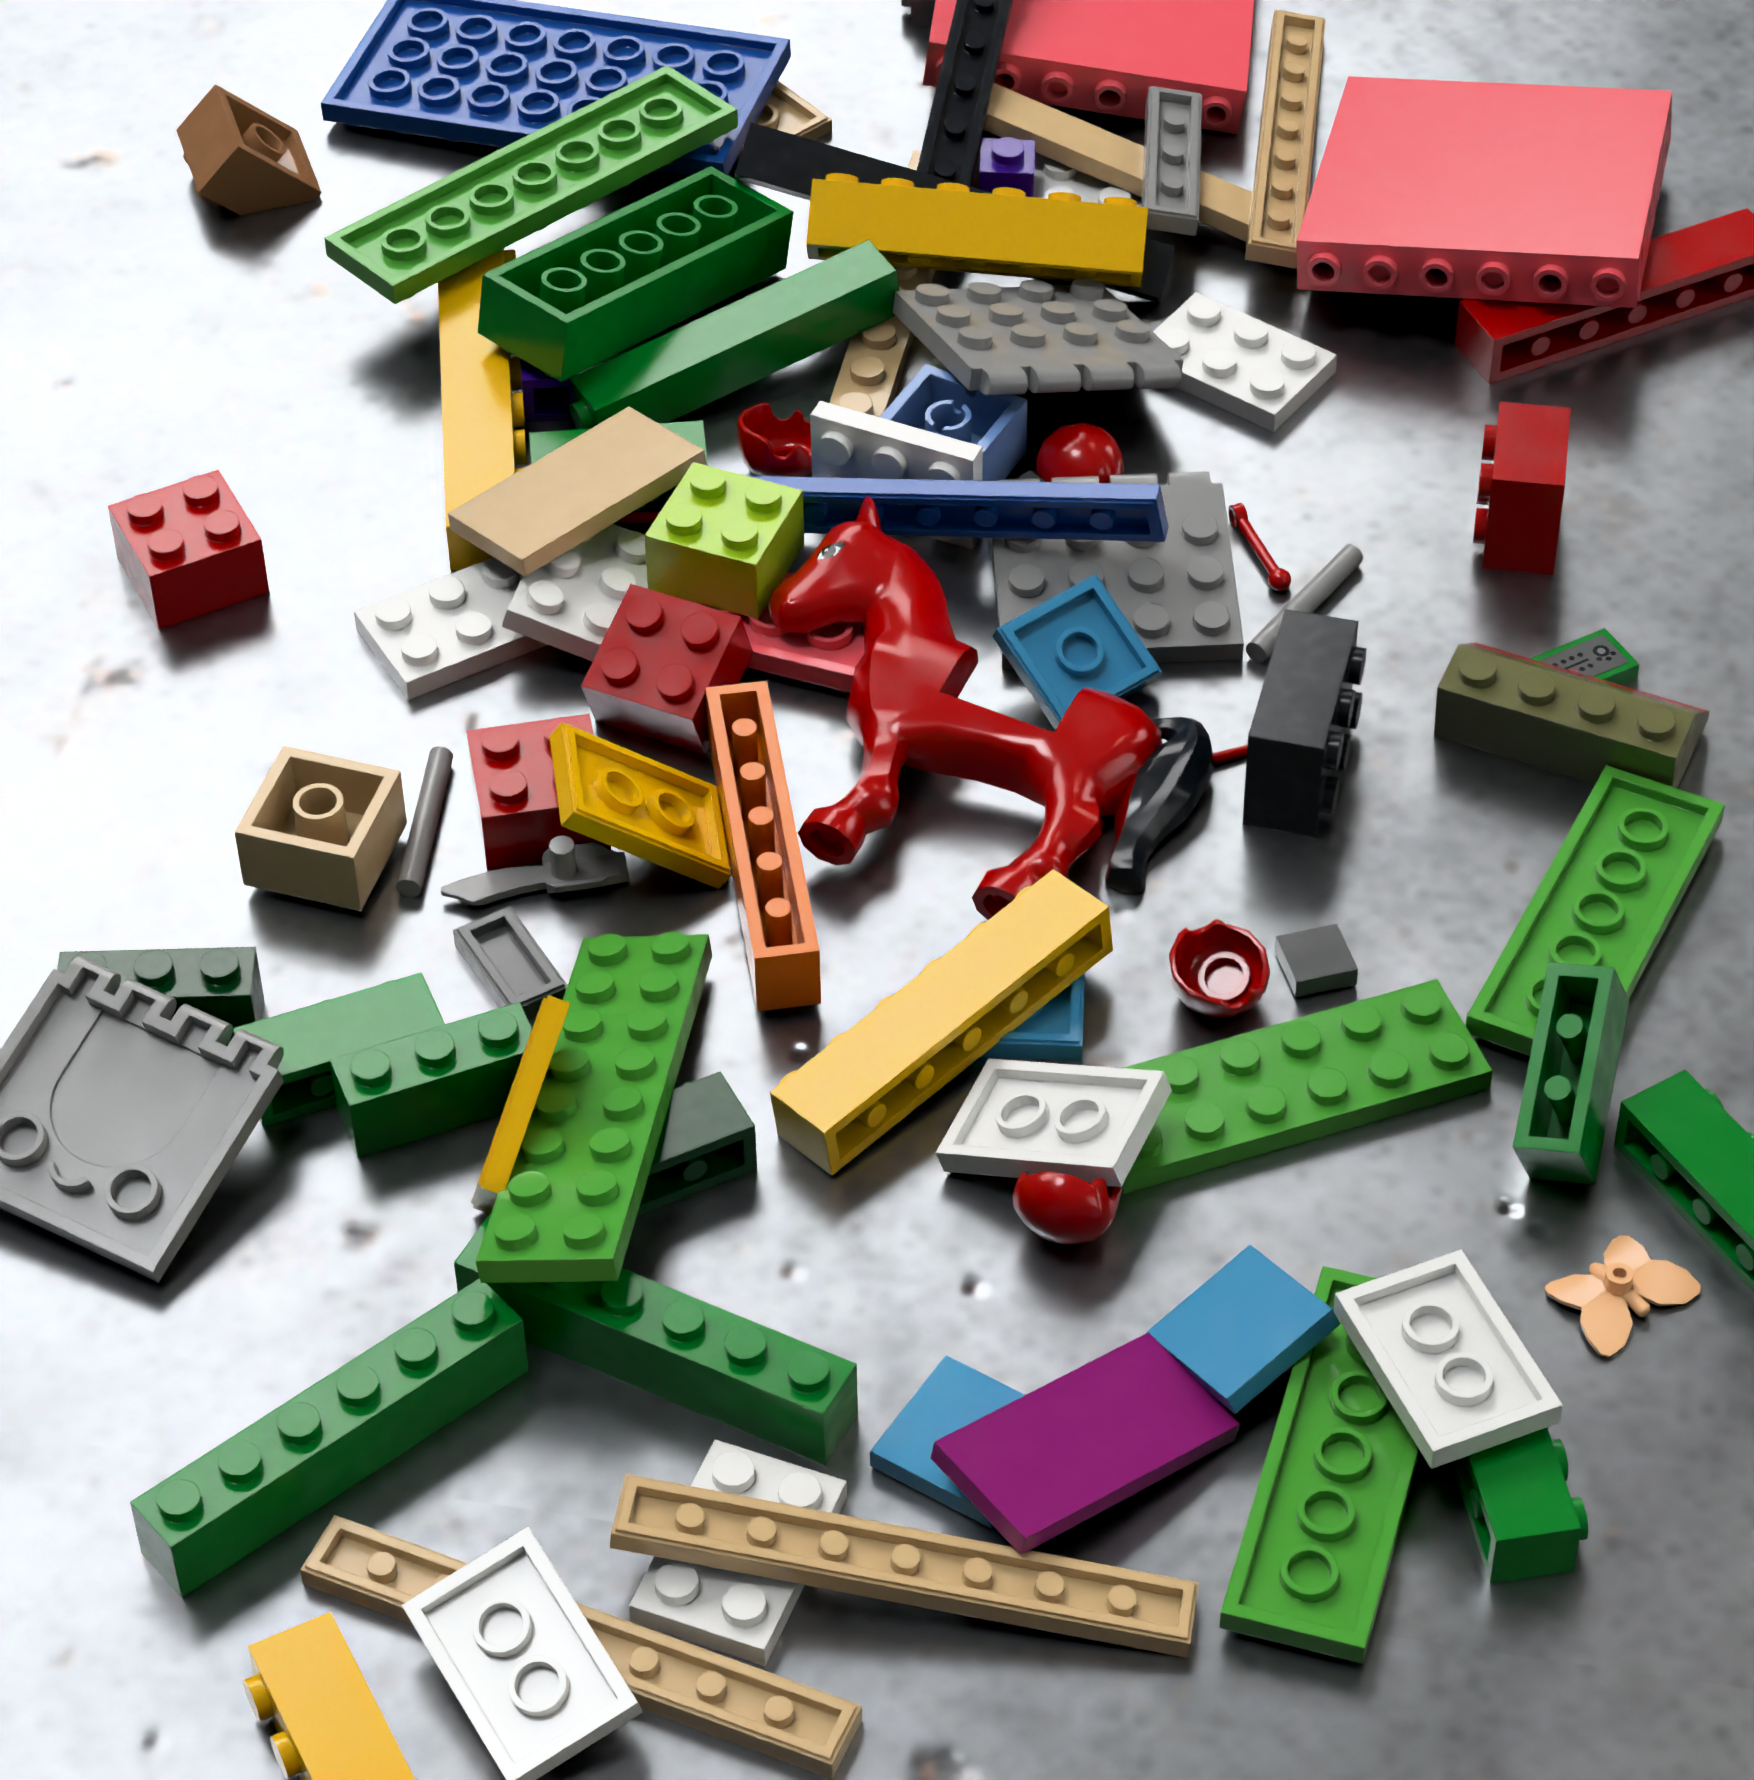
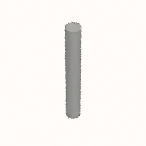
M1352 544L1345 545L1247 644L1246 652L1248 656L1255 662L1263 663L1273 652L1285 609L1312 613L1362 563L1363 554L1360 549Z
M436 746L429 751L396 884L397 891L406 897H415L421 893L453 761V753L446 747Z

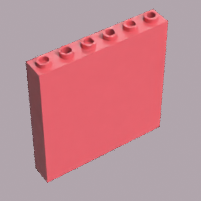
M935 0L922 85L937 86L957 0ZM1013 0L994 83L1047 105L1145 120L1146 98L1149 86L1196 92L1202 94L1201 129L1238 134L1248 86L1254 0Z
M1348 76L1296 240L1297 289L1637 308L1671 140L1672 91Z

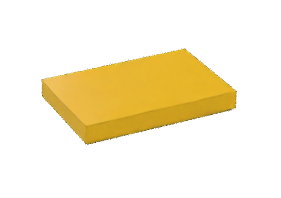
M562 722L549 736L562 827L717 889H720L732 876L717 786Z
M550 995L547 996V999L543 998L471 1200V1204H474L472 1207L474 1209L491 1214L498 1192L504 1191L507 1187L571 1004L570 1002Z

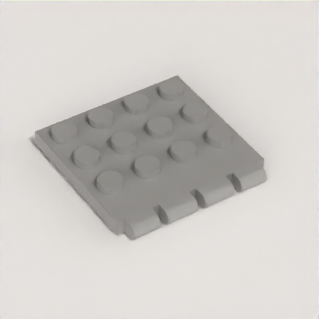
M1079 278L1072 280L1071 285L1053 286L1043 281L1026 280L1020 283V287H999L988 282H973L965 289H948L937 284H920L916 287V290L895 291L893 313L969 391L980 390L984 395L988 396L1024 394L1027 388L1032 393L1077 392L1081 386L1086 391L1131 389L1133 384L1139 389L1178 387L1181 383L1184 360L1150 330V326L1138 319L1127 308L1126 304L1120 302L1105 288L1103 283L1097 280Z
M1209 471L1168 473V485L1160 486L1169 526L1165 542L991 538L998 627L1097 574L1156 663L1243 659L1244 641L1223 483L1211 484ZM1157 473L1110 475L1109 483L1158 484ZM1099 477L1051 478V482L1099 483ZM1040 478L1007 479L998 481L1040 482ZM1000 649L1002 670L1014 669Z
M77 956L65 973L53 968L0 1049V1208L159 1283L284 1082L277 1069L282 1061L284 1049L243 1029L238 1030L228 1046H226L233 1032V1026L230 1023L188 1004L180 1006L173 1016L177 1005L176 999L132 979L125 980L119 988L121 982V975L81 956Z

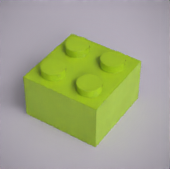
M693 462L645 534L648 589L758 619L767 606L773 590L780 585L804 546L803 490Z

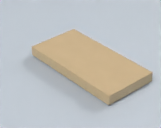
M628 406L447 513L450 529L521 575L528 576L677 486L693 462L707 465L705 451Z

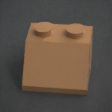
M217 84L209 90L176 129L184 151L183 158L189 165L195 182V191L201 199L213 207L219 208L222 205L241 216L314 201L322 193L298 130Z

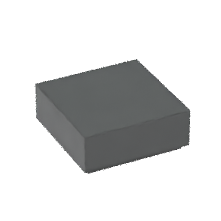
M1338 924L1276 936L1275 953L1295 997L1357 984L1358 968Z

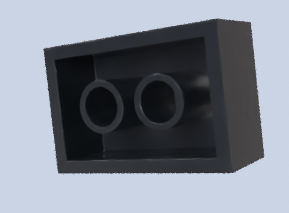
M1285 609L1248 735L1242 825L1316 838L1322 814H1334L1340 778L1333 777L1334 770L1343 772L1346 770L1351 746V735L1344 734L1346 728H1357L1362 705V693L1352 690L1353 684H1361L1367 652L1366 648L1356 647L1358 621Z

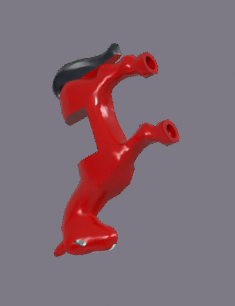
M866 496L864 498L857 519L834 526L804 565L773 590L769 599L770 616L775 625L783 632L805 634L838 622H864L865 653L854 669L846 713L847 722L863 746L862 771L857 783L845 797L834 805L815 808L798 831L803 846L822 861L833 865L851 864L862 847L867 834L891 826L897 814L899 802L898 776L902 765L939 775L979 781L1017 793L1045 807V818L1042 827L1032 845L1008 866L987 870L974 892L972 900L975 908L987 920L1011 903L1022 889L1034 885L1051 870H1056L1068 879V872L1072 864L1102 835L1103 822L1101 816L1115 815V837L1105 876V884L1125 893L1137 894L1142 892L1146 885L1145 870L1148 857L1167 835L1189 817L1207 788L1215 770L1210 736L1201 722L1187 717L1150 719L1138 706L1111 693L1088 687L1083 688L1069 705L1054 732L959 699L958 696L979 662L978 652L972 646L956 640L947 611L946 598L937 575L913 548L887 536L881 530L878 510L871 497ZM1162 739H1166L1167 742L1162 744Z

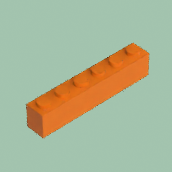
M767 681L706 687L708 741L757 1011L821 1004L820 950Z

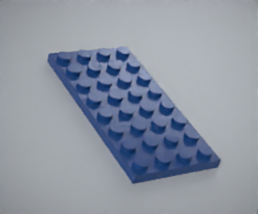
M387 0L320 104L323 121L343 123L352 127L363 126L390 130L400 134L443 138L452 142L463 141L483 144L501 149L668 65L737 108L738 128L653 172L662 171L691 176L712 166L728 175L744 146L751 122L756 123L791 58L790 39L519 0Z

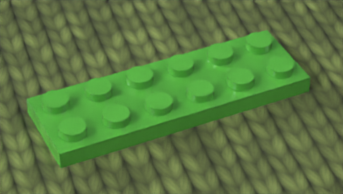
M1606 765L1468 1012L1465 1026L1470 1034L1530 1056L1548 962L1614 967L1629 999L1722 823L1725 804Z
M1438 979L1123 1067L1128 1069L1164 1071L1172 1091L1122 1185V1194L1489 1089L1491 1087L1493 1070Z
M1322 1266L1314 1295L1334 1310L1335 1293L1377 1278ZM1341 1322L1337 1328L1293 1365L1221 1608L1219 1628L1363 1664L1420 1450Z

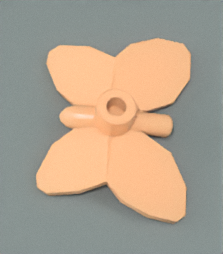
M1620 1235L1612 1239L1603 1253L1604 1264L1598 1262L1590 1264L1589 1272L1591 1275L1573 1274L1552 1281L1544 1287L1548 1297L1563 1305L1581 1310L1580 1325L1586 1340L1599 1356L1609 1358L1623 1348L1627 1342L1633 1326L1629 1308L1638 1317H1645L1651 1310L1650 1304L1646 1301L1659 1307L1684 1305L1700 1294L1701 1284L1687 1269L1668 1260H1651L1643 1245L1630 1236Z

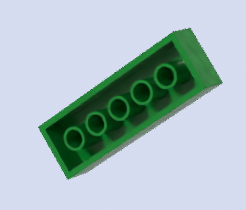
M710 166L482 275L478 334L501 346L506 352L512 353L540 369L545 375L562 382L786 269L794 211Z

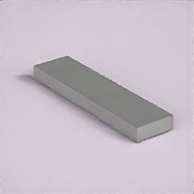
M1149 86L1145 107L1141 206L1148 207L1146 229L1196 235L1199 222L1202 114V94Z

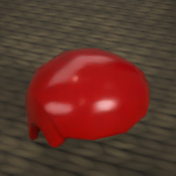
M760 403L743 410L737 420L738 446L743 462L751 473L758 476L804 477L812 473L810 421L805 420L801 411L795 410L790 418L784 420L775 417L768 403Z
M1087 423L1061 426L1044 440L1037 456V475L1046 482H1051V478L1098 476L1099 483H1109L1110 475H1122L1124 473L1123 455L1116 439L1105 429Z
M1215 919L1208 925L1193 931L1187 928L1181 930L1169 953V966L1174 991L1189 1010L1203 1017L1220 1019L1236 1016L1256 1005L1266 992L1270 977L1266 949L1249 930L1225 924L1223 921Z
M1051 1171L1028 1175V1172H1022L1014 1188L1013 1204L1020 1219L1033 1233L1050 1243L1074 1246L1098 1240L1109 1228L1118 1209L1122 1187L1115 1186L1114 1188L1107 1189L1106 1181L1102 1178H1097L1092 1183H1089L1073 1175Z

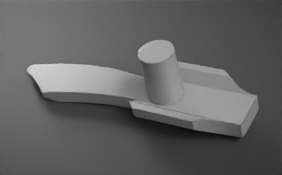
M557 836L550 841L549 848L543 854V865L504 868L469 876L442 886L441 895L458 899L471 905H485L503 898L546 889L547 893H558L629 881V873L625 852L609 850L595 842L574 845V841L570 837Z

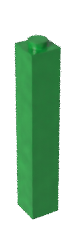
M870 240L832 256L570 378L575 402L569 405L573 422L577 429L593 428L628 406L657 423H668L896 316L893 313L895 291H899L897 272Z

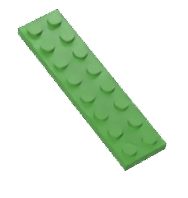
M666 65L324 237L326 256L386 299L397 304L738 128L737 108Z
M667 932L659 936L622 937L618 934H604L595 938H583L563 997L564 1001L571 1004L507 1187L504 1191L498 1192L475 1261L480 1283L618 1281L713 956L709 934L685 935L680 932Z

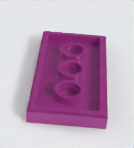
M1148 1332L934 1442L930 1459L1018 1553L1022 1555L1233 1442L1240 1423Z

